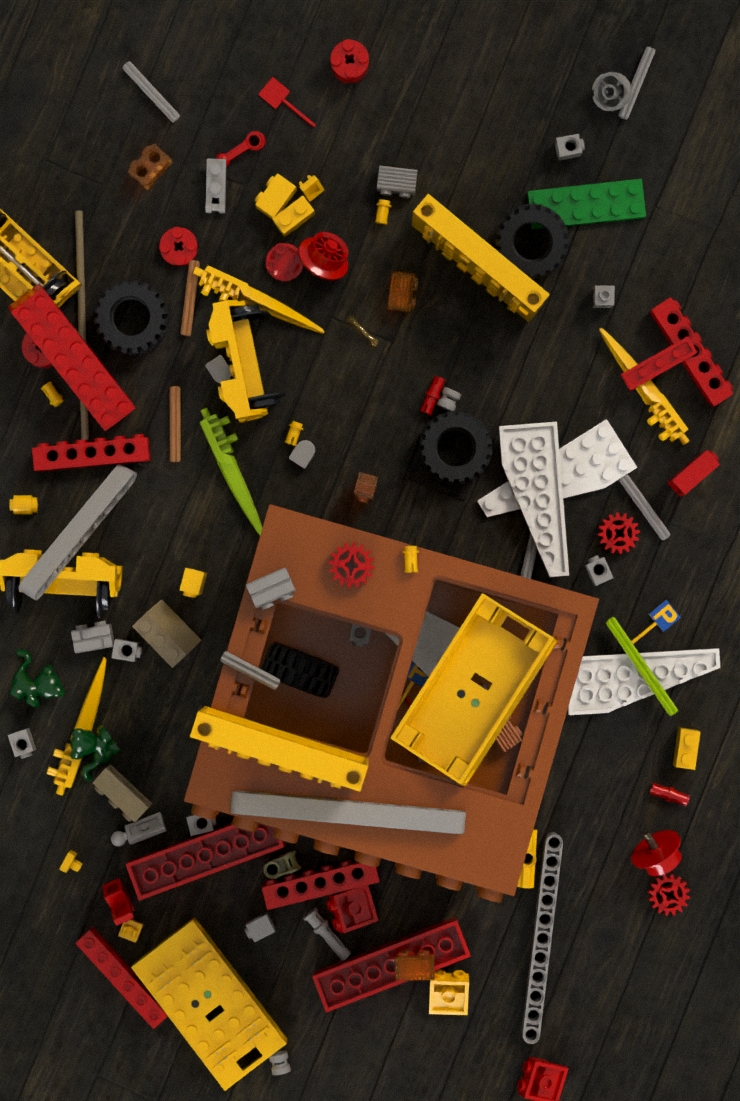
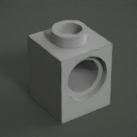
M579 134L559 137L555 140L558 161L580 157L582 150H585L584 141L580 139ZM565 144H574L575 150H567Z
M595 286L593 288V308H612L614 306L615 286Z
M597 555L588 559L589 563L585 567L594 586L613 579L604 557L599 558ZM597 564L603 567L601 575H596L593 571L594 566Z
M352 624L349 641H353L352 645L364 647V643H369L371 629L363 627L366 630V636L358 638L355 635V630L362 626Z
M115 639L112 658L136 662L137 658L141 657L142 647H139L140 642ZM125 645H129L132 648L130 656H126L123 653Z
M29 728L8 735L15 757L21 756V759L32 756V751H35L36 747ZM20 739H24L27 742L26 749L19 747L18 742Z
M193 814L186 817L191 836L213 831L215 829L214 825H217L216 819H206L208 825L200 827L197 821L202 817Z
M268 912L246 923L247 928H245L248 938H252L254 942L274 933L276 930Z

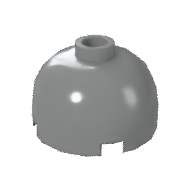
M608 72L601 74L596 78L592 90H594L593 100L604 111L621 109L628 103L631 97L632 89L630 82L621 73Z

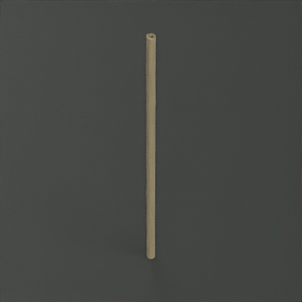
M75 211L77 280L82 284V287L77 291L78 333L86 342L83 211ZM80 400L81 440H89L88 409Z

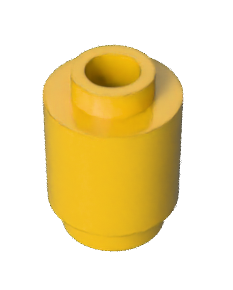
M14 495L13 499H10V511H13L14 514H33V512L38 511V499L32 495Z

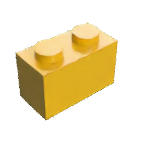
M278 173L275 177L272 176L266 184L268 186L264 193L261 191L255 199L256 208L271 219L285 208L297 191L295 185Z
M301 196L272 218L282 235L286 237L313 217L315 211L305 197Z
M185 568L180 586V591H184L183 595L192 598L201 595L207 573Z
M678 727L673 766L695 770L700 731Z

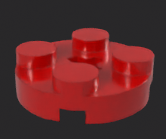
M174 227L164 233L160 240L159 249L167 263L173 266L188 265L190 260L195 259L198 252V244L192 232L185 228ZM182 242L184 249L176 252L174 244Z

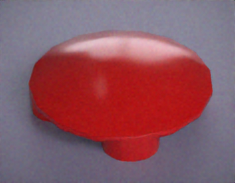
M279 243L268 252L266 258V268L269 274L280 281H291L297 278L303 269V263L298 253L299 249L288 243Z

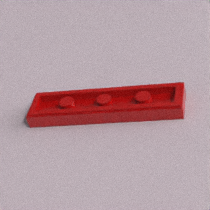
M689 336L620 375L629 391L698 352Z

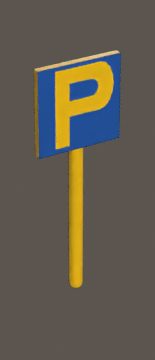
M667 600L649 613L655 622L631 641L633 644L656 625L664 632L681 618Z
M411 661L407 679L411 680L401 697L399 707L414 683L423 687L429 678L413 661Z

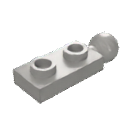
M161 812L125 825L126 832H114L111 836V842L115 846H122L128 839V842L132 845L165 832L166 827Z

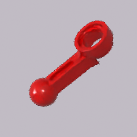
M252 131L247 135L243 143L226 154H218L215 159H227V168L231 160L247 150H261L266 143L265 136L261 132ZM257 135L260 142L254 147L250 140L252 136Z

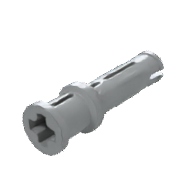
M316 907L313 908L303 919L310 923L315 933L323 937L341 961L345 960L351 952L328 926V921L324 920L317 912L318 909Z

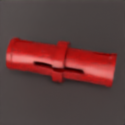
M434 376L429 391L425 393L427 396L420 409L421 412L432 415L435 404L441 397L439 395L446 381L445 379Z
M654 782L649 791L651 795L685 807L690 798L689 794L678 792L673 787H664Z

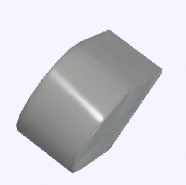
M219 355L205 365L217 383L221 384V381L231 380L230 367L222 355Z
M308 440L299 442L289 456V459L306 469L315 455L314 444Z

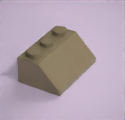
M162 599L132 626L172 668L202 641Z
M112 765L106 767L93 782L95 785L94 789L100 795L105 794L109 798L108 802L114 808L119 807L123 811L122 815L130 822L132 820L136 822L153 804Z

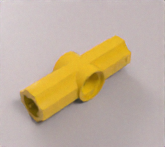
M533 829L527 853L532 855V860L528 863L524 862L517 887L534 888L537 829Z

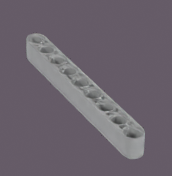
M118 464L23 578L19 585V591L34 600H38L132 486L137 477L136 472L122 464Z

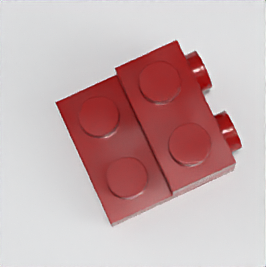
M368 885L328 895L327 906L330 912L333 911L335 917L332 920L333 927L339 933H347L379 921Z
M529 1056L528 1061L523 1063V1078L517 1083L518 1094L525 1099L534 1101H559L569 1068Z

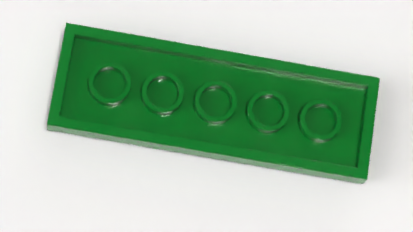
M642 179L527 192L529 204H539L550 208L561 217L566 226L646 217ZM531 223V230L545 229L540 224Z

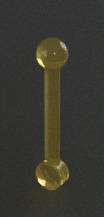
M354 316L348 317V322L353 323L371 341L372 346L378 345V340L370 336L355 321Z

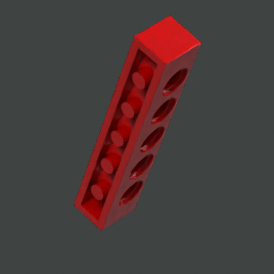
M670 297L649 311L670 345L680 341L678 338L679 331H684L689 336L698 353L695 357L691 356L682 361V364L712 408L733 395V387L728 380L725 381L721 374L723 372L719 365L714 364L711 360L712 354L707 348L704 349L700 343L702 339L697 332H693L690 326L692 324L688 317L683 316L680 312L681 307L677 300H673ZM668 315L676 317V324L668 322ZM700 363L707 365L708 370L706 373H702L699 370ZM710 379H715L718 382L717 389H712L709 386Z
M144 434L132 435V439H125V436H116L111 441H106V438H96L94 442L87 443V440H76L75 444H68V441L56 442V446H49V443L37 444L36 448H32L34 471L41 472L151 461L149 438L144 437ZM128 444H133L135 447L132 454L125 452V447ZM109 446H114L116 450L112 456L106 454V449ZM94 447L96 455L93 458H89L87 451L89 448ZM72 449H75L77 451V457L73 460H70L68 457V452ZM52 451H56L58 458L52 462L49 459V454Z
M351 860L340 862V866L326 865L321 867L320 871L314 872V869L303 871V875L295 877V874L284 876V880L277 881L276 878L265 881L266 884L262 885V891L267 910L378 883L380 879L377 867L368 866L357 861L351 863ZM355 868H361L363 875L356 877L352 871ZM341 872L345 878L343 881L338 882L334 879V874ZM323 877L326 880V884L318 886L315 883V879ZM298 882H305L307 889L300 891L296 885ZM285 886L289 893L287 895H280L278 888Z
M94 927L90 928L78 939L76 945L153 1029L168 1017L136 973Z

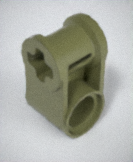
M292 850L266 861L264 864V874L268 878L274 879L300 870L302 867L298 865L295 857L296 851ZM275 864L278 867L277 872L269 873L267 871L268 865Z

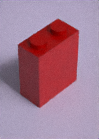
M705 450L690 461L667 483L678 496L686 495L720 465L718 463L719 458L713 451Z

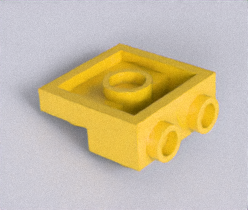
M440 969L430 973L429 1014L468 1015L469 974H465L462 970L446 973Z

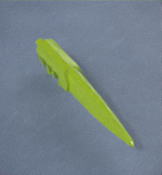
M208 408L201 410L204 420L200 422L203 432L233 495L257 533L261 535L263 527L235 457L230 455L234 451L230 444L237 441L238 437L236 433L226 436V432L222 427L231 421L228 416L219 419L218 414L211 416Z

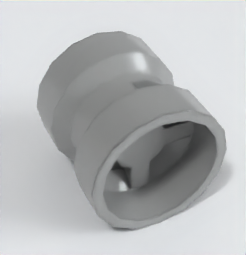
M444 387L442 391L443 396L436 405L454 412L455 404L460 400L461 394Z
M277 1051L269 1057V1061L273 1066L271 1068L272 1075H282L291 1071L290 1064L287 1062V1051Z

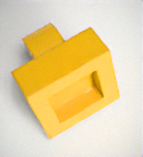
M308 175L307 178L309 180L304 184L301 181L299 182V188L309 202L324 191L323 186L315 175L312 177Z
M70 850L59 870L66 873L71 868L78 872L83 864L75 860L78 853Z
M133 919L124 922L118 936L136 943L143 923Z

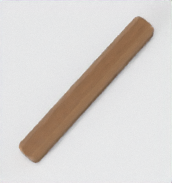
M196 260L189 261L180 332L184 336H190L192 331L198 276L193 274L195 267H200L199 261Z
M172 386L170 387V461L180 462V387Z

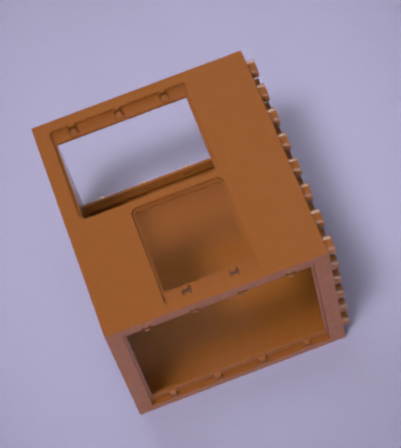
M269 504L247 584L286 567L296 591L293 592L294 597L283 602L281 598L274 600V606L262 610L261 607H255L249 591L245 587L227 652L261 669L270 644L277 642L325 660L337 666L339 673L330 696L321 698L281 682L277 689L274 690L223 664L211 708L369 758L368 769L360 792L341 786V789L331 787V782L322 780L321 783H318V778L316 777L309 780L301 777L300 772L292 770L291 773L279 770V765L271 763L270 766H265L257 763V758L250 756L249 760L236 756L237 752L235 751L228 754V749L220 747V749L216 750L209 747V743L201 741L184 799L185 802L193 804L191 814L215 820L219 811L234 816L233 826L256 832L259 823L275 827L273 837L289 843L296 844L299 835L315 839L313 847L315 850L331 855H338L340 846L355 850V861L368 866L379 867L381 858L395 862L396 873L410 878L420 879L422 870L435 873L436 884L452 890L460 891L463 882L476 885L477 896L490 901L501 903L504 894L514 896L599 599L417 547V550H419V553H417L418 572L405 573V559L402 551L404 546L413 545ZM353 542H356L357 548L363 544L364 552L367 550L371 551L368 558H374L370 565L374 566L375 569L369 570V573L373 576H366L367 583L364 584L360 581L358 588L355 586V583H352L351 588L347 587L346 582L340 586L341 580L339 578L333 580V577L336 575L335 572L329 573L333 565L328 564V562L335 559L331 553L337 554L338 550L336 547L338 546L344 549V543L352 547ZM349 551L344 552L338 560H345L349 556ZM357 552V559L362 563H366L364 556ZM352 555L350 562L345 564L346 567H349L350 576L353 569L358 568V564L353 559L354 555ZM337 567L340 575L346 578V571L343 568ZM359 570L356 572L354 580L360 578L365 571ZM483 593L549 634L558 642L511 714L512 719L509 721L513 727L517 725L523 734L520 736L522 741L504 753L494 741L468 784L463 786L426 761L419 762L418 756L392 740L391 736L410 708L405 699L400 707L399 703L403 690L405 692L411 680L407 679L425 612L427 611L460 628ZM508 616L501 626L523 641L530 631ZM352 624L362 626L355 630V635L358 638L366 636V630L363 627L371 629L369 643H364V647L352 645L353 641H349ZM386 634L398 637V646ZM566 638L564 650L562 651L560 649L564 643L563 639ZM477 673L471 679L478 685L484 683L487 690L493 684ZM416 683L413 684L407 694L411 703H413L422 689ZM548 702L546 713L542 714L544 705ZM528 765L530 766L527 778H524L526 768ZM239 790L466 811L465 833L453 834L230 813L232 791Z

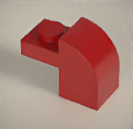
M118 878L103 885L104 898L111 908L113 921L116 926L134 918V906L121 879Z

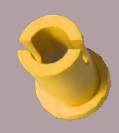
M379 199V202L376 203L378 209L375 223L387 225L389 208H391L390 201Z
M52 382L42 386L41 390L50 400V405L57 407L64 402L62 399L63 395L57 392Z
M292 421L289 424L290 429L285 443H291L296 446L300 432L304 428H302L303 424Z
M404 546L402 551L405 559L404 572H418L417 553H419V550H417V546Z

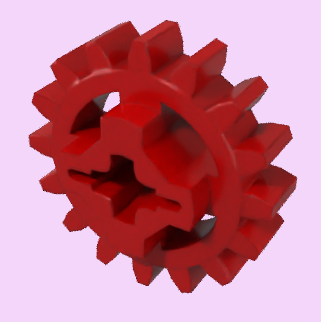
M617 512L614 518L610 514L608 515V521L602 520L604 526L598 527L602 530V533L597 534V536L603 538L600 544H606L605 550L610 547L611 553L618 550V554H622V549L629 552V546L635 547L633 541H639L635 534L640 533V531L635 530L638 523L632 524L633 517L626 519V513L620 517L619 512ZM616 520L623 521V523L618 526H616L612 522ZM629 527L631 529V537L627 533ZM623 528L621 532L623 536L615 538V529L620 530ZM607 529L610 531V538H609V539H607V536H606V530H607ZM617 541L625 543L623 546H615L614 544Z
M353 542L352 547L344 543V549L338 546L336 547L338 553H331L335 559L328 562V564L333 565L329 573L335 572L336 575L333 577V580L339 578L341 580L340 586L346 582L348 588H351L352 583H355V586L358 588L360 581L364 584L367 583L366 576H373L369 573V570L375 569L374 566L370 565L374 558H368L371 551L367 550L364 552L363 544L357 548L356 542ZM349 551V556L345 560H338L344 552ZM357 552L364 556L366 563H362L357 559ZM352 555H354L353 559L358 564V568H354L350 576L349 567H346L345 564L350 562ZM337 567L343 568L346 571V578L340 575ZM359 570L365 571L360 578L354 580L356 572Z
M672 873L669 874V877L665 874L662 875V879L656 876L657 882H651L650 885L653 889L648 890V893L652 894V896L648 897V900L654 901L651 906L653 908L658 906V913L664 910L665 916H668L669 911L676 915L675 910L677 909L682 912L681 906H688L685 899H690V896L686 895L690 889L684 888L687 883L685 881L680 882V876L674 879ZM670 882L669 885L662 886L663 883ZM678 887L681 889V897L677 893ZM663 891L671 892L675 898L667 897ZM657 892L660 893V902H658L656 897ZM676 903V905L668 907L669 904Z

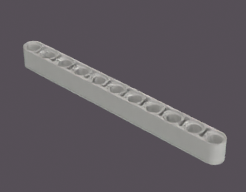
M239 790L232 791L230 813L453 834H464L466 811Z
M550 832L545 836L521 1029L524 1041L529 1044H534L539 1040L563 848V840L555 832ZM552 837H556L559 840L558 844L554 847L548 843ZM550 856L556 858V863L552 866L546 864V860ZM546 876L554 877L552 884L547 885L544 883ZM550 895L552 900L550 903L544 904L542 897ZM543 914L549 915V920L546 923L539 921L540 916ZM541 933L547 935V939L544 942L537 940V936ZM539 952L545 954L544 959L541 961L535 960V955ZM535 972L543 974L539 980L533 979L532 976ZM533 991L540 992V996L537 999H532L530 994ZM531 1010L538 1012L535 1018L528 1017V1013ZM529 1029L536 1031L533 1037L525 1035Z

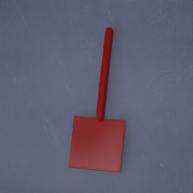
M272 77L258 95L275 109L283 102L312 127H315V123L285 100L290 91Z

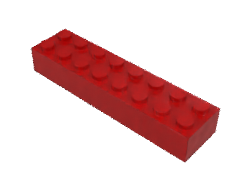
M40 283L8 306L13 316L104 431L136 409L130 398Z
M230 823L213 831L130 860L126 863V867L138 900H142L285 847V842L273 837L275 827L259 823L256 832L237 828Z
M453 917L314 971L312 977L327 1013L471 957L457 918Z

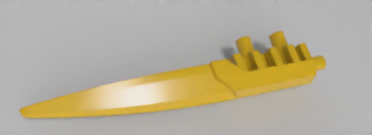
M207 266L205 270L195 267L193 274L201 277L198 285H204L201 291L203 295L208 296L212 288L215 290L214 293H222L219 302L227 301L228 297H232V300L239 299V301H245L246 306L259 305L261 310L269 311L271 316L324 334V330L300 313L267 294L248 286L247 283L211 266Z
M599 329L607 346L624 372L638 365L604 329ZM652 380L636 387L635 389L642 397L644 403L650 406L648 411L654 414L647 419L648 424L652 426L659 421L660 428L663 427L665 431L658 435L659 439L664 441L671 437V442L678 438L683 445L688 443L689 439L684 434L688 430L687 426Z
M103 657L91 683L74 729L81 728L92 731L103 687L107 662L105 657ZM66 743L64 751L54 750L53 756L61 758L58 769L48 767L46 774L55 777L53 782L58 785L56 794L62 796L66 787L71 788L73 786L82 758L78 760L71 759L72 749L70 743Z

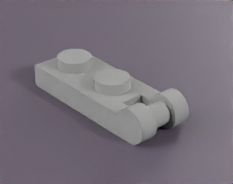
M207 159L206 213L219 211V213L225 214L227 159ZM212 198H219V204H213Z

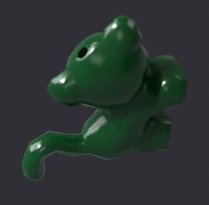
M24 649L16 651L17 656L24 658V662L19 666L18 671L13 677L9 694L21 701L26 697L25 702L37 709L40 706L38 696L49 699L52 697H62L65 694V690L50 664L46 665L41 673L35 677V680L32 681L25 672L32 662L31 653Z
M103 724L97 728L98 735L96 736L90 730H83L81 728L74 729L72 733L71 759H81L83 756L94 751V761L83 766L81 771L82 778L88 782L93 779L92 775L88 773L89 771L96 769L101 764L107 763L113 755L120 751Z

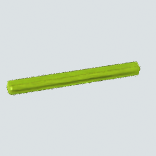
M611 617L606 621L607 626L668 715H674L678 709L616 618Z

